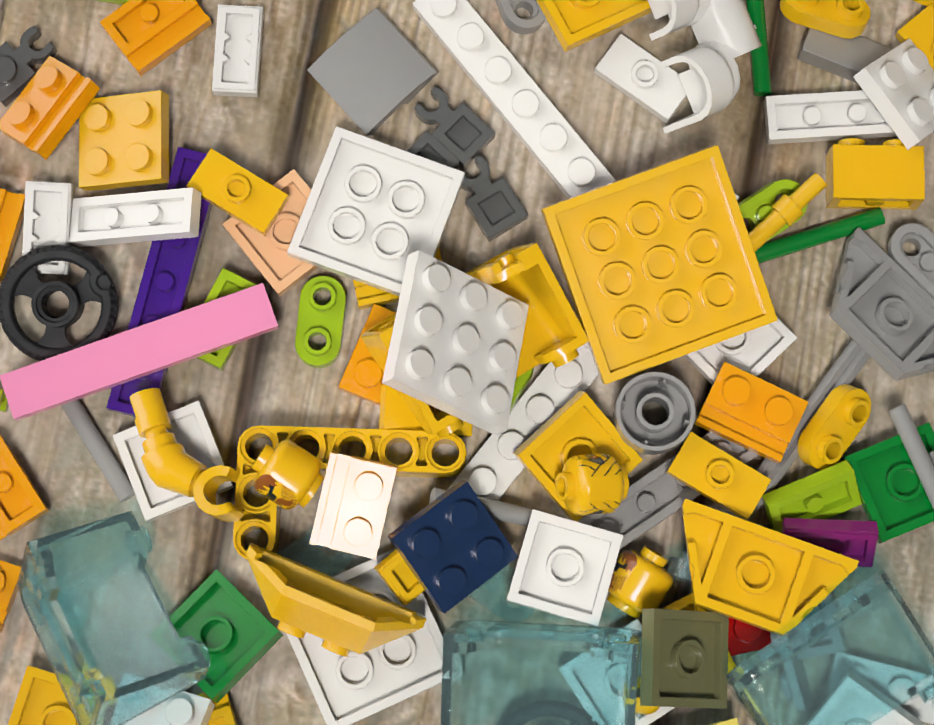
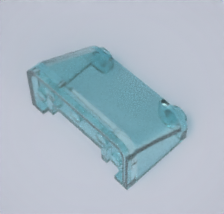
M132 511L26 542L18 580L21 601L78 725H123L199 683L205 678L210 667L209 653L202 641L197 642L191 635L178 636L145 569L147 553L152 550L149 532L144 526H139Z
M880 571L740 663L726 675L728 688L753 725H872L909 699L914 700L920 696L924 703L934 698V647L896 586L885 571Z
M489 620L457 621L443 634L441 725H637L641 679L642 631L628 628Z

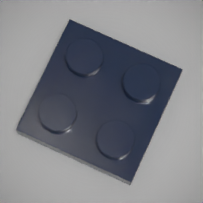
M460 480L388 535V538L437 609L444 614L518 558V555L472 487L465 480Z

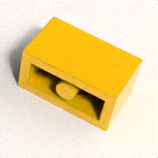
M858 138L839 140L838 144H833L826 154V208L874 209L880 207L881 209L916 210L925 200L924 146H913L907 150L900 139L884 141L883 145H865V140Z

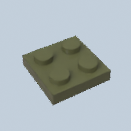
M655 608L642 609L640 706L727 709L729 617L716 612Z

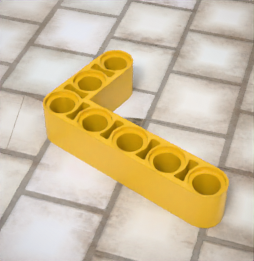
M263 425L250 427L240 436L237 447L236 471L240 474L236 481L235 505L244 515L240 520L234 521V547L238 554L248 561L244 545L245 537L251 531L258 529L264 530L268 534L269 541L265 549L277 553L279 547L281 507L271 500H268L266 504L260 507H253L247 503V492L254 486V480L258 474L257 471L251 468L255 460L249 457V447L256 439H269L273 444V448L286 439L296 444L303 440H314L319 444L320 449L316 457L321 463L319 473L323 475L326 474L331 451L341 453V449L346 443L358 441L366 447V453L363 458L398 466L395 477L450 478L459 474L466 462L465 444L455 433L439 438L437 433L431 435L422 430ZM394 443H406L412 449V457L405 464H392L386 458L387 450ZM441 444L454 446L459 452L457 461L451 466L438 465L432 458L436 447Z

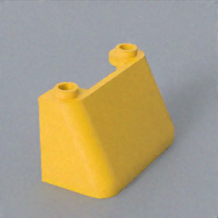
M537 243L510 248L466 272V274L529 305L516 378L539 364L552 362L555 368L563 366L579 356L577 348L589 342L584 329ZM396 314L373 326L361 335L368 351L383 372L385 370ZM396 390L427 434L434 435L437 433L439 438L453 433L464 425L461 419Z

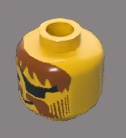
M289 439L281 441L275 448L266 444L251 466L252 469L258 472L254 480L255 490L285 510H291L297 505L304 508L324 480V476L319 473L321 469L320 460Z
M644 546L641 552L633 549L623 550L616 560L608 589L609 595L606 599L615 607L634 618H639L642 609H658L674 582L671 573L664 568L668 559L647 546Z

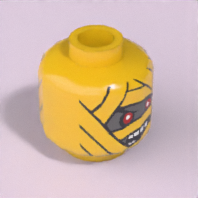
M610 454L576 455L570 457L564 464L562 472L556 477L555 488L558 498L564 501L568 510L574 515L606 514L615 512L621 505V502L627 497L629 479L624 466L619 464Z

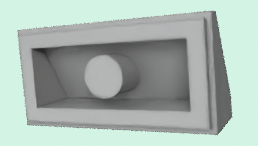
M809 28L797 60L857 83L853 76L891 51L892 48L861 36L845 39Z

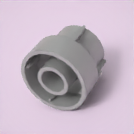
M662 372L644 373L630 380L621 390L614 406L615 427L621 439L629 447L636 450L637 453L641 455L667 453L677 448L690 433L695 421V402L689 389L676 377ZM649 402L660 403L667 412V420L660 425L649 424L642 416V407Z

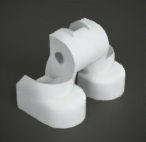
M647 0L655 20L667 14L670 19L663 29L649 34L652 41L683 27L691 26L699 44L693 49L661 62L663 68L681 62L689 65L690 70L682 72L678 76L694 112L683 119L663 127L665 134L722 111L736 96L740 88L741 78L734 58L762 46L755 30L756 25H753L744 0Z

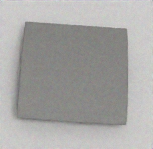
M375 8L349 29L307 69L366 135H372L402 104H408L439 73L379 8Z

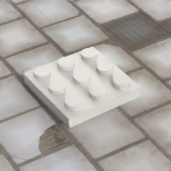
M336 126L287 254L289 257L400 296L408 255L420 250L435 258L463 184L465 172Z
M420 250L409 254L382 383L491 434L497 435L506 432L529 305Z
M396 548L376 557V559H371L334 576V578L404 606L374 569L377 564L396 550ZM423 592L404 607L425 615L427 620L424 627L362 654L350 650L348 656L344 657L321 647L324 639L306 632L303 639L287 634L327 725H352L460 675Z

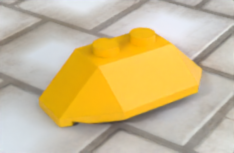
M253 543L249 545L246 552L247 559L272 618L280 621L277 628L301 639L304 638L306 632L324 639L321 647L338 655L347 657L350 650L362 654L422 629L427 620L425 615Z

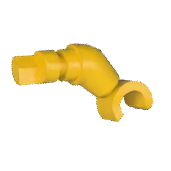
M159 388L144 389L132 394L129 398L136 419L134 421L140 437L146 438L142 443L145 454L141 457V460L149 478L159 488L184 496L194 497L201 510L220 521L234 522L240 520L244 513L231 502L220 505L216 503V492L219 486L224 482H236L240 473L232 467L224 465L213 466L207 469L206 465L185 452L183 444L177 443L175 434L168 433L172 425Z

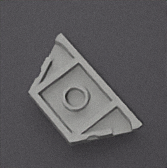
M858 227L846 242L829 316L895 381L934 372V299Z

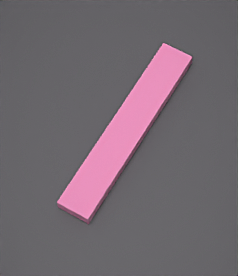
M261 283L0 375V380L13 419L19 421L279 329L265 286Z

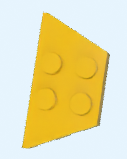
M684 499L681 507L694 605L782 637L787 636L857 568L859 563L858 560L688 499Z

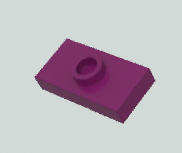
M783 518L781 533L858 560L857 567H873L879 533L877 521Z

